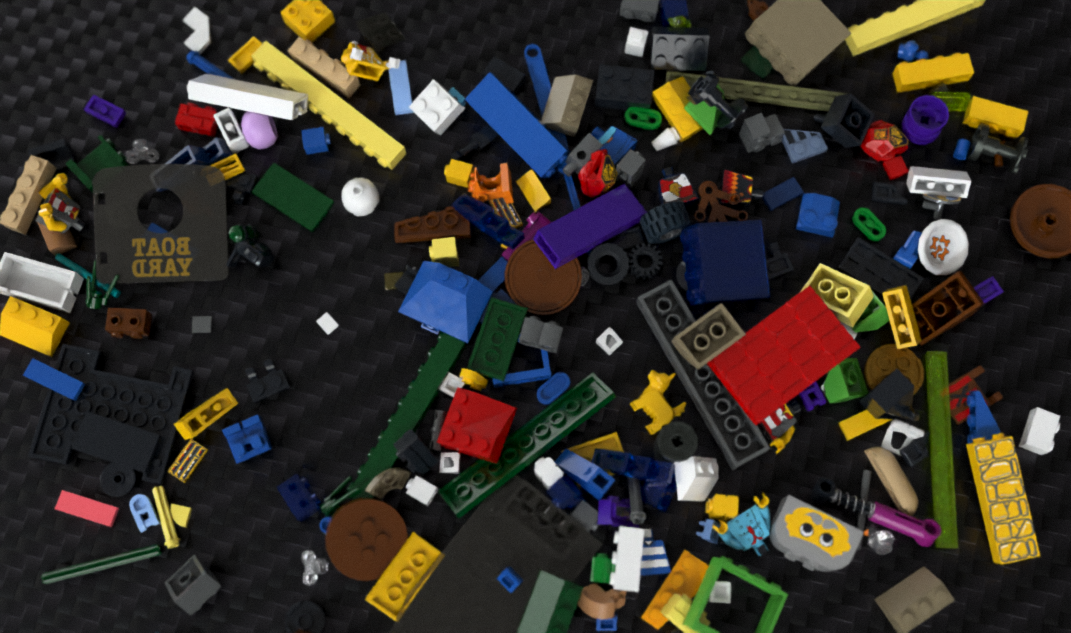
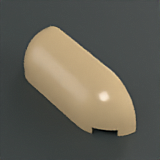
M882 447L866 449L864 451L898 511L913 516L918 508V497L895 456L889 450Z

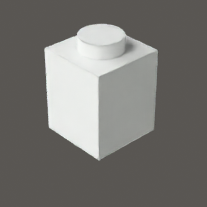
M630 27L625 53L642 57L648 31Z
M417 475L414 479L411 478L406 486V489H408L406 493L426 506L430 505L438 491L437 487Z

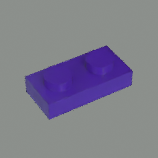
M95 95L91 97L83 109L86 113L116 128L126 115L124 109Z
M993 276L974 287L984 303L989 302L1004 292Z

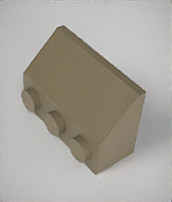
M576 74L555 77L541 122L548 129L575 137L593 80Z
M721 303L676 335L671 342L684 359L696 369H700L746 334Z
M923 566L875 598V601L896 632L907 633L953 602L954 598L945 585Z

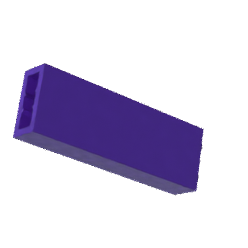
M623 184L542 227L537 231L533 240L553 267L557 269L636 225L647 212L643 205L634 197L632 191Z

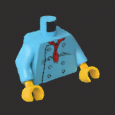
M762 493L763 499L761 501L756 496L754 497L758 507L754 505L728 523L719 519L721 523L719 528L715 525L712 526L726 545L737 550L742 549L743 551L753 547L758 556L768 551V548L762 541L770 535L769 531L771 529L768 508L769 499L764 493Z

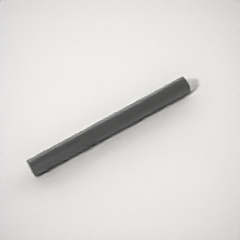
M863 470L860 499H864L866 503L868 502L871 471ZM858 511L856 528L864 532L866 514L862 513L861 515V512ZM863 535L856 550L862 549Z

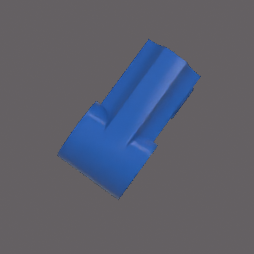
M913 230L893 259L910 269L918 258V243L922 233Z

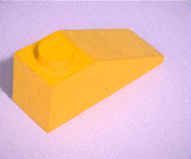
M225 388L175 422L174 426L184 440L194 438L235 407L238 402L229 389Z

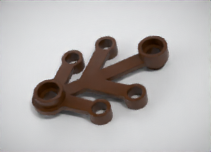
M712 181L703 182L699 186V195L702 198L697 211L694 213V219L701 222L706 218L704 211L708 201L712 210L706 227L702 230V236L707 239L713 237V228L716 219H718L726 236L724 239L725 246L729 249H736L740 245V238L738 235L733 234L725 215L734 217L739 222H744L748 219V213L744 210L737 211L722 206L716 199V197L724 199L729 204L736 205L740 201L738 194L720 191ZM706 187H710L712 189V192L710 194H707L705 192ZM733 195L737 198L735 203L731 202V196ZM698 212L703 214V218L700 220L696 217ZM741 212L745 214L743 220L739 218ZM707 229L711 231V235L708 237L705 235ZM731 238L736 239L735 245L730 244Z

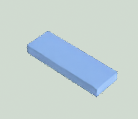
M406 60L400 61L399 69H389L395 115L414 113L409 108L412 104Z

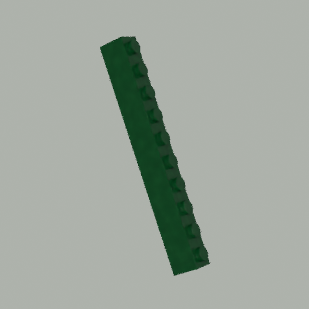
M440 332L437 338L439 342L436 347L430 349L427 355L429 358L425 364H421L417 372L419 374L417 379L412 380L409 384V392L406 397L403 396L398 403L399 409L388 420L389 426L386 431L382 430L377 439L379 441L377 446L372 447L369 451L367 463L361 465L357 472L358 478L355 482L352 481L347 492L356 487L360 488L349 497L350 499L376 498L365 491V489L381 472L396 466L400 458L395 454L398 450L394 447V443L399 438H402V435L408 430H412L414 433L417 431L440 392V386L448 373H451L468 343Z

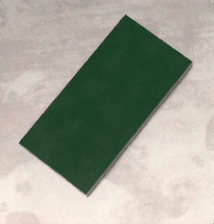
M275 163L271 165L252 190L254 195L311 232H314L334 205L333 200Z
M491 297L467 369L504 382L528 308Z

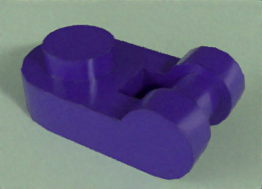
M816 381L799 393L807 411L813 410L817 405L822 406L826 404V400ZM814 393L815 398L810 400L808 394Z

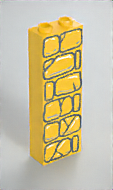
M1004 433L991 435L992 439L985 440V437L972 439L973 443L966 444L993 562L1002 565L1040 556L1013 437L1004 436Z

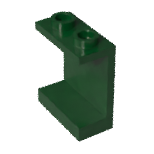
M101 135L98 138L102 144L76 164L72 159L65 163L94 195L129 168L125 162L127 160L125 155L121 151L116 152L114 150L116 146L109 138L105 140Z

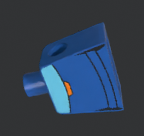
M611 126L606 132L596 127L591 133L603 144L602 149H607L615 169L630 149L634 150L637 145L635 138L614 126Z

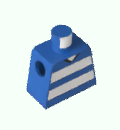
M644 529L640 576L670 573L671 569L663 541H653V530Z

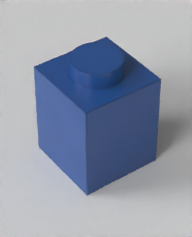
M324 127L301 130L303 147L306 154L329 151L328 144H331L330 135L325 132Z

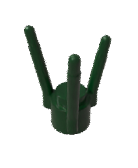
M97 260L94 261L92 282L91 277L88 276L86 283L87 297L85 303L87 307L92 309H101L102 305H107V300L119 278L118 274L115 275L103 297L102 292L95 290Z
M352 476L343 481L324 499L325 502L320 504V508L326 517H331L341 507L339 503L360 489L356 487L339 499L333 498L352 479Z

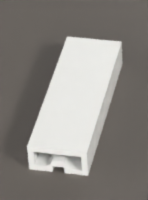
M204 74L189 80L187 85L188 99L289 120H293L298 115H303L307 112L308 94L210 74Z

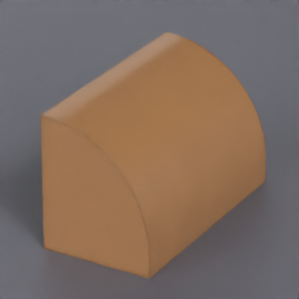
M38 223L49 251L55 256L77 247L70 228L65 233L50 231L47 226Z

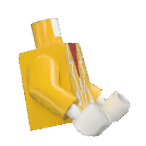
M356 41L348 45V48L343 51L341 61L345 63L349 75L375 81L379 80L384 70L390 68L399 69L400 59L389 57V61H382L372 48L359 45Z

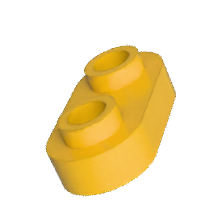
M462 368L459 375L462 378V382L469 384L470 388L481 391L482 388L486 389L488 380L479 373Z

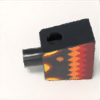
M729 170L723 171L720 191L729 194L736 193L739 195L740 201L736 205H731L727 200L719 198L720 205L731 209L749 208L751 199L762 200L763 189L753 188L752 177ZM733 195L731 196V202L735 203L737 198Z

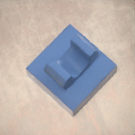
M707 519L706 522L700 521L699 525L705 527L704 532H697L696 534L710 543L717 544L719 533L712 526L715 525L719 528L721 524Z

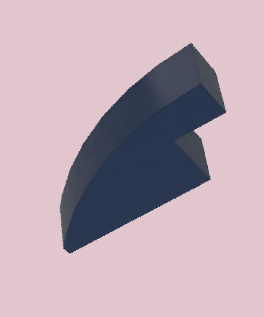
M215 138L203 148L187 145L153 172L150 178L156 191L160 192L204 174L203 168L233 154L226 140Z

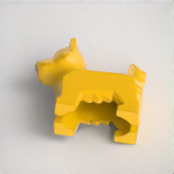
M651 370L648 374L650 384L637 400L630 403L634 411L643 408L646 415H650V418H653V422L645 426L650 435L658 432L663 426L669 424L674 417L680 416L681 413L685 412L686 402L672 408L663 396V393L667 390L675 376V372L667 375L664 372L657 373L655 370Z

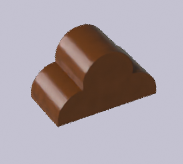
M962 271L956 272L912 304L921 337V342L919 343L921 346L966 320L985 304Z

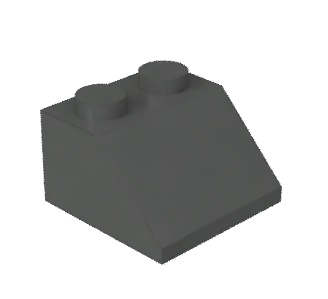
M195 554L164 583L174 602L190 615L199 610L221 587L216 576Z

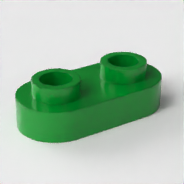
M630 107L625 113V121L630 126L655 130L661 125L662 116L656 110ZM636 116L637 119L633 120L631 119V117ZM653 119L655 123H650L649 120Z
M859 208L855 211L852 217L853 223L869 240L880 241L886 234L884 224L867 208ZM859 217H863L865 221H860ZM872 230L877 231L878 235H874Z

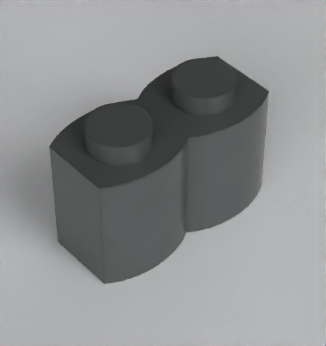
M535 316L525 317L519 343L557 353L563 327L554 321L544 323Z

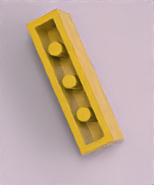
M955 53L948 57L937 56L930 60L919 59L912 63L901 62L896 66L892 74L897 93L969 81L974 74L969 53Z

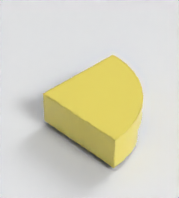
M171 504L172 518L178 525L187 528L192 508Z

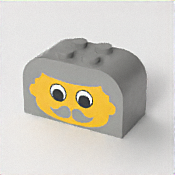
M788 495L781 499L771 521L769 539L777 550L785 554V558L794 562L798 560L803 563V567L811 571L816 569L822 572H830L844 568L851 562L864 532Z

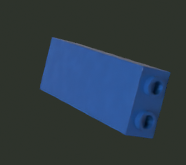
M489 72L465 98L477 113L541 178L551 177L556 172L555 168L567 160L568 154L571 151L495 74Z

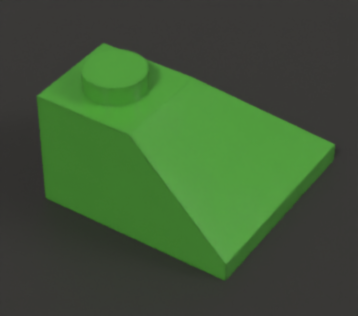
M717 84L716 87L723 93L722 98L724 99V91ZM689 101L684 107L709 135L716 128L718 118L722 114L715 106L709 107L704 101L697 105H693Z
M873 291V299L854 327H851L855 333L878 330L890 321L886 307Z
M846 358L829 371L824 383L825 395L829 403H840L868 394L857 358Z

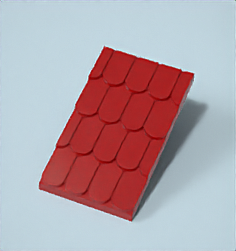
M808 286L747 331L745 336L707 364L755 426H757L857 351L860 346L846 328L841 325V322L832 311L828 309V306L819 295L815 293L814 289Z

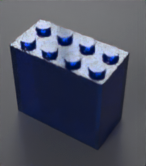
M761 220L697 223L682 229L680 238L684 249L683 261L686 267L685 280L688 286L687 299L690 306L748 302L770 297Z

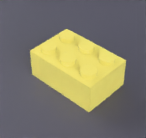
M821 263L801 290L803 291L808 286H811L837 319L851 327H854L874 297L869 285Z

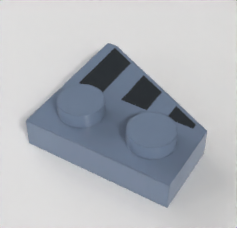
M783 129L785 134L782 142L792 164L824 153L828 149L819 132Z

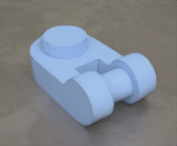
M143 494L132 497L129 504L130 510L141 532L148 530V527L151 525L156 526L161 523L149 497ZM148 513L149 518L144 520L142 515Z

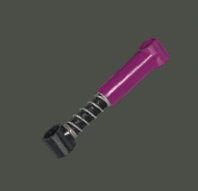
M820 478L810 492L811 499L819 505L827 503H838V506L839 504L846 506L845 509L849 507L853 509V512L856 510L861 512V515L862 513L866 514L869 521L914 538L919 545L924 547L931 546L941 534V527L936 521L931 519L923 521L881 503H866L864 499L859 500L855 495L849 496L848 492L845 494L841 493V490H838L835 483L829 478Z

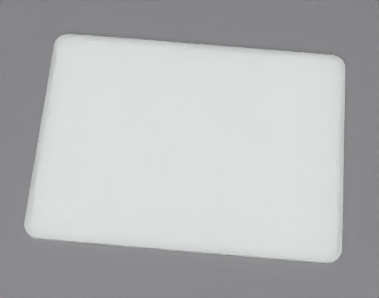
M327 312L316 321L328 335L339 326Z

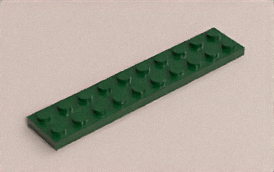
M592 372L506 438L497 464L479 459L438 491L459 519L616 397L614 392Z

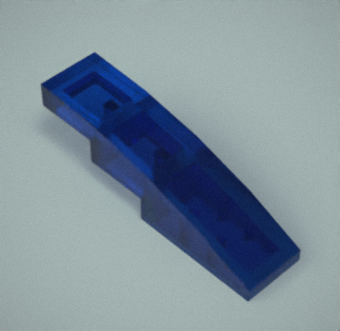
M465 193L452 204V207L468 221L513 250L525 238L523 232L509 226V220L495 214L493 207Z
M595 448L592 463L605 472L665 484H671L675 465L670 462L655 461L652 458L634 456L631 453Z

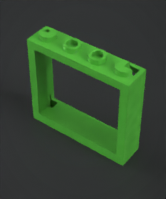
M721 556V558L713 557L683 625L698 633H719L698 621L720 571L724 569L771 595L755 633H772L788 594L781 591L779 585L765 582V577L756 573L754 575L750 574L748 568L739 564L738 566L733 565V560L724 556Z

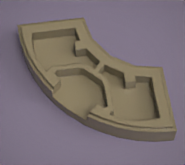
M401 467L389 468L377 475L365 491L381 500L392 489L398 488L402 490L412 472Z

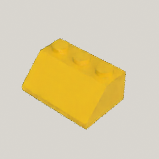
M683 76L666 83L652 94L653 100L664 117L678 133L681 143L703 129L684 109L689 102L687 97L690 96L688 94L690 86Z
M10 296L1 312L0 335L52 357L70 323L60 316Z

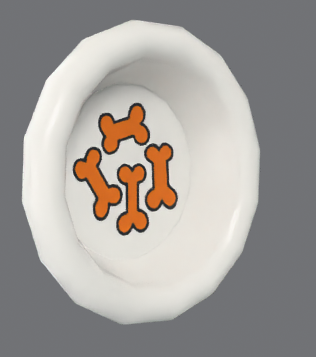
M940 219L931 222L923 230L918 243L919 258L926 270L935 275L944 276L956 272L964 264L968 255L969 242L967 234L961 225L953 220Z

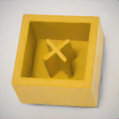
M294 0L280 12L284 22L304 41L307 39L313 42L335 22L332 11L320 0Z

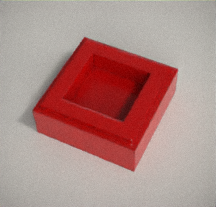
M901 155L883 162L890 180L909 172Z

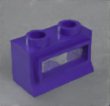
M607 496V500H599L598 525L640 528L638 524H634L630 520V499H621L619 501V497Z

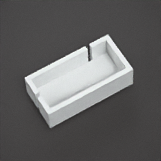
M4 252L0 262V294L71 313L76 297L73 295L74 293H79L84 280L82 276L74 271Z

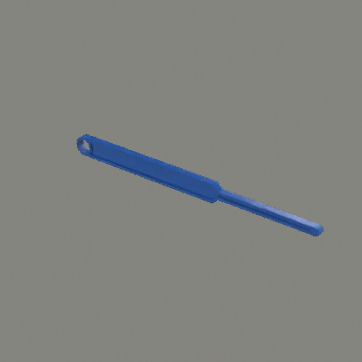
M530 44L525 48L524 54L540 112L543 116L551 92V85L540 48L535 44ZM536 49L538 55L530 57L527 55V51ZM549 129L568 148L565 134ZM565 161L556 168L557 171L564 175L573 210L580 208L572 176L568 177L562 170L567 165ZM593 249L587 251L586 254L590 255Z

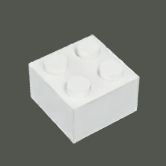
M434 79L409 106L417 116L439 135L465 109L461 103Z

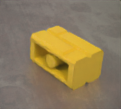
M716 494L706 501L705 513H708L710 519L721 518V520L731 521L738 515L739 498L737 496L728 495L726 497L725 495Z

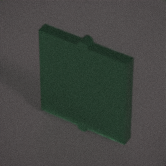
M755 45L740 60L750 68L751 72L754 71L762 79L773 69L771 62L760 54L759 49Z

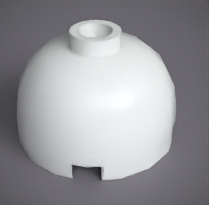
M354 178L344 185L342 202L348 212L356 216H365L372 213L376 205H378L379 193L376 186L370 180Z

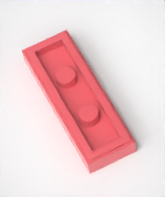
M64 490L61 491L55 506L56 510L109 527L113 526L119 511L117 507Z

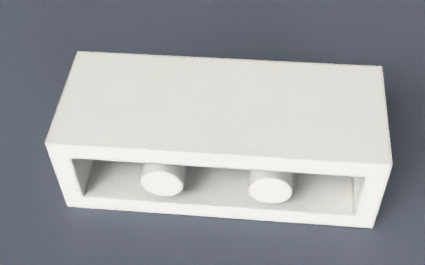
M910 166L906 184L911 193L967 198L971 179L968 173L964 171Z
M620 526L619 531H615L614 543H617L618 546L617 552L613 551L612 564H616L615 572H611L610 585H614L613 590L639 592L644 529Z

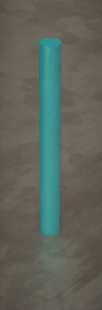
M62 254L56 255L55 260L77 272L85 279L90 276L92 282V273ZM96 278V286L107 292L110 285L100 278ZM113 288L111 295L118 298L121 292Z

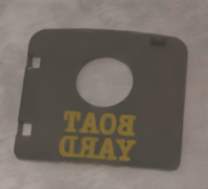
M149 164L104 168L96 173L93 178L96 278L98 282L111 284L117 274L119 278L116 284L225 280L228 277L229 267L226 266L228 261L226 181L221 170L214 166ZM158 188L171 190L180 198L183 204V217L180 224L174 230L162 234L146 229L138 216V205L142 197L147 192ZM105 193V204L99 205L98 194ZM107 252V264H101V253Z

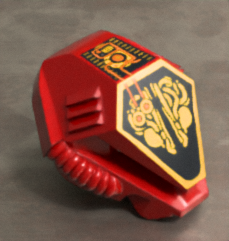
M879 120L871 123L860 147L877 161H889L895 158L896 154L900 155L908 149V138L895 125Z
M607 149L595 151L591 154V160L584 165L578 175L582 192L588 197L606 194L614 185L617 172Z

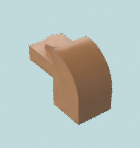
M594 583L583 588L578 600V606L593 618L610 619L614 617L615 609L625 605L626 591L611 589L605 592Z

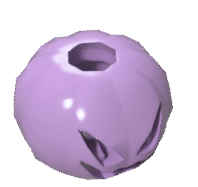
M250 111L245 112L242 117L241 127L246 141L257 149H265L272 146L278 138L273 117Z

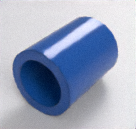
M959 139L953 157L965 160L971 142L966 139Z

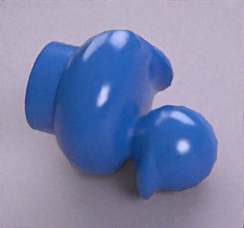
M914 40L908 41L906 44L900 43L898 58H902L908 63H912L915 59L928 60L929 55L924 50L917 52L919 46Z

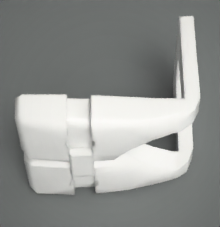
M894 419L886 431L881 447L901 456L899 453L900 449H894L891 446L893 431L902 432L907 436L900 448L902 449L913 439L924 436V430Z

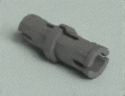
M434 410L433 425L430 427V450H442V446L437 443L446 419L447 412Z

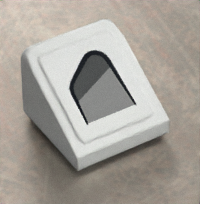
M609 327L597 338L596 343L610 356L623 341Z
M457 452L441 453L439 473L459 474L461 454Z

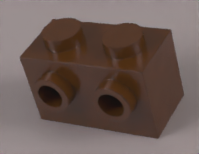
M108 308L105 330L112 337L116 338L130 335L131 338L142 339V336H149L152 314L146 309Z

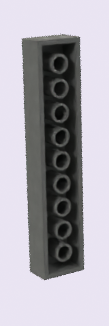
M672 279L639 296L636 304L732 471L766 453L770 447L759 428L751 421L708 364H705L700 369H696L682 357L671 342L676 335L696 322Z

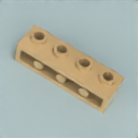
M298 37L289 48L288 52L292 61L347 98H350L360 86L357 76L349 75L347 69L343 67L339 60L331 59L324 50L316 49L309 40L306 39L304 41Z
M33 155L30 156L24 165L21 177L17 180V186L13 194L9 197V203L1 214L0 224L24 235L27 234L43 199L38 192L51 182L57 169L47 160Z

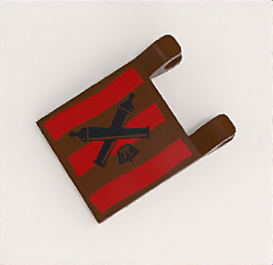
M981 365L935 392L957 425L966 421L968 415H970V410L967 406V396L970 391H980L988 407L1003 398L1000 392L986 398L974 380L975 377L985 372Z

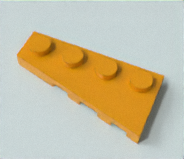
M684 550L641 616V619L658 630L668 621L661 613V609L675 593L680 596L685 594L690 599L694 597L709 566Z

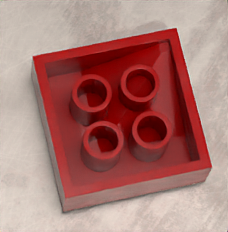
M457 387L437 443L446 449L497 464L517 408L476 392Z

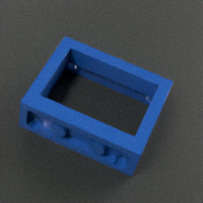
M541 349L544 368L507 374L504 382L493 379L494 388L550 379L551 370L547 351Z

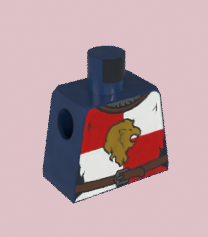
M672 167L663 169L664 179L659 180L658 183L660 204L681 201L686 208L696 205L698 196L684 173L675 175Z

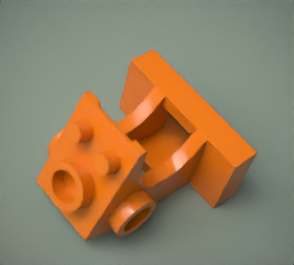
M507 163L500 164V173L493 178L479 175L477 167L474 168V173H470L472 180L468 183V192H471L472 200L484 202L504 198L506 204L514 203L512 178Z

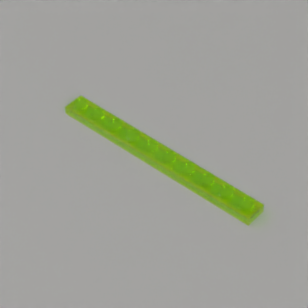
M927 351L925 353L933 510L934 521L941 527V534L935 540V548L956 549L958 548L947 352Z

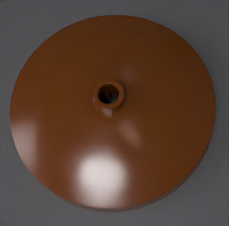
M1041 184L1029 188L1017 198L1011 210L1010 225L1015 238L1027 251L1044 258H1060L1071 253L1070 190L1058 185Z

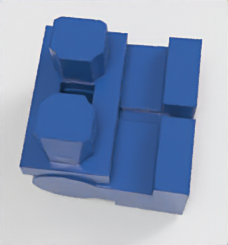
M258 414L241 421L242 424L236 423L222 430L237 464L272 449L263 419Z

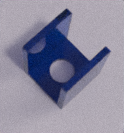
M686 0L659 1L663 27L687 26L689 15Z

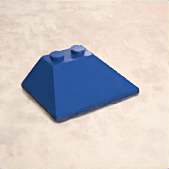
M423 261L398 312L465 343H469L493 291L476 279L441 263Z

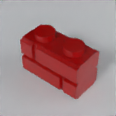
M194 103L180 104L175 124L180 130L215 136L218 124L214 115L218 112L210 106L201 108Z

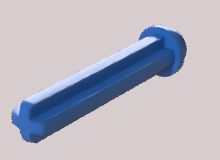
M192 50L188 53V63L196 65L207 74L233 79L200 56L198 51Z

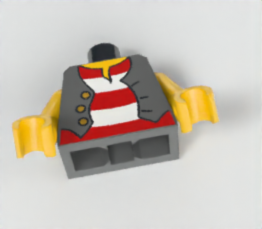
M57 174L52 180V183L57 187L52 190L44 203L40 205L41 209L35 221L47 226L50 231L65 233L71 226L80 231L86 223L77 217L80 206L71 199L66 186L63 185L67 183L66 174Z
M796 401L783 405L758 424L770 447L772 445L777 447L776 453H779L790 442L795 431L794 424L797 421L793 415L801 411Z

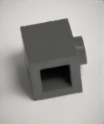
M582 500L570 515V519L589 533L591 529L595 531L599 527L597 524L598 512Z

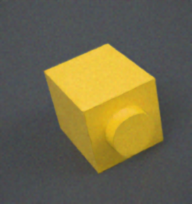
M451 159L450 165L447 164L444 171L448 183L468 188V183L472 179L470 173H474L472 164Z

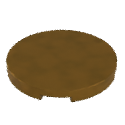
M896 344L883 345L873 351L865 363L864 376L870 390H872L887 375L898 369L914 385V395L922 386L924 380V368L921 360L908 347L897 349Z

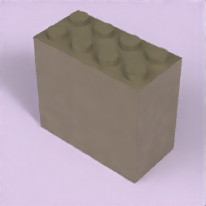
M777 0L752 23L745 33L747 40L759 49L760 54L767 58L773 68L779 71L784 76L785 81L792 84L793 87L837 49L851 34L821 0Z

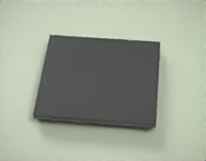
M193 316L192 333H212V316Z

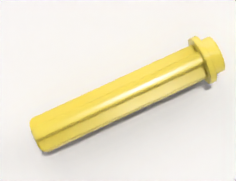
M157 486L153 488L152 492L166 540L164 544L168 549L175 548L180 545L181 539L177 537L164 487Z

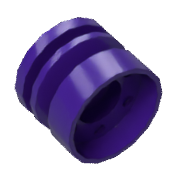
M924 95L918 97L912 102L901 123L903 134L909 141L915 144L926 145L932 143L946 125L949 118V109L940 98Z

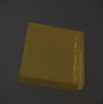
M403 272L384 274L385 290L396 289L394 285L403 275Z

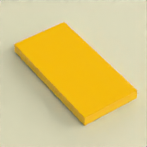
M413 532L365 600L398 622L440 564L445 554Z

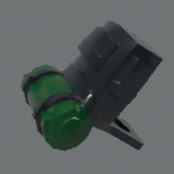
M239 224L230 228L229 237L236 242V245L226 263L227 267H235L242 256L258 267L270 266L275 256L265 243L257 241L259 233L255 226Z

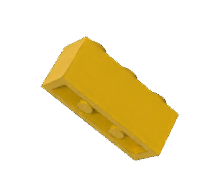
M973 96L967 104L963 123L968 124L972 128H977L983 123L989 125L990 133H1000L1008 138H1018L1024 131L1028 111Z
M907 285L887 289L882 294L897 349L918 345L921 342V337Z

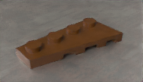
M463 202L462 205L456 207H446V210L436 213L433 211L426 216H416L394 223L395 242L432 241V239L455 237V239L471 238L469 202Z

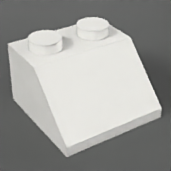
M693 456L680 463L674 462L678 500L705 501L719 479V467L716 458Z

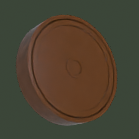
M533 239L523 243L512 253L504 273L505 286L510 298L517 305L528 308L529 313L537 315H549L566 308L577 296L582 279L581 267L577 258L555 269Z
M368 497L354 499L342 505L331 517L325 533L326 550L334 566L347 577L360 581L379 579L408 540L407 529L400 514L388 503Z

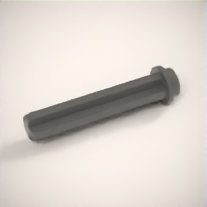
M631 468L627 470L631 506L630 520L634 524H642L646 519V514L643 512L638 470Z

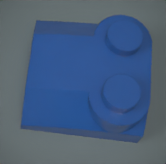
M816 193L803 194L796 229L833 238L838 224L837 218L840 202L833 197Z

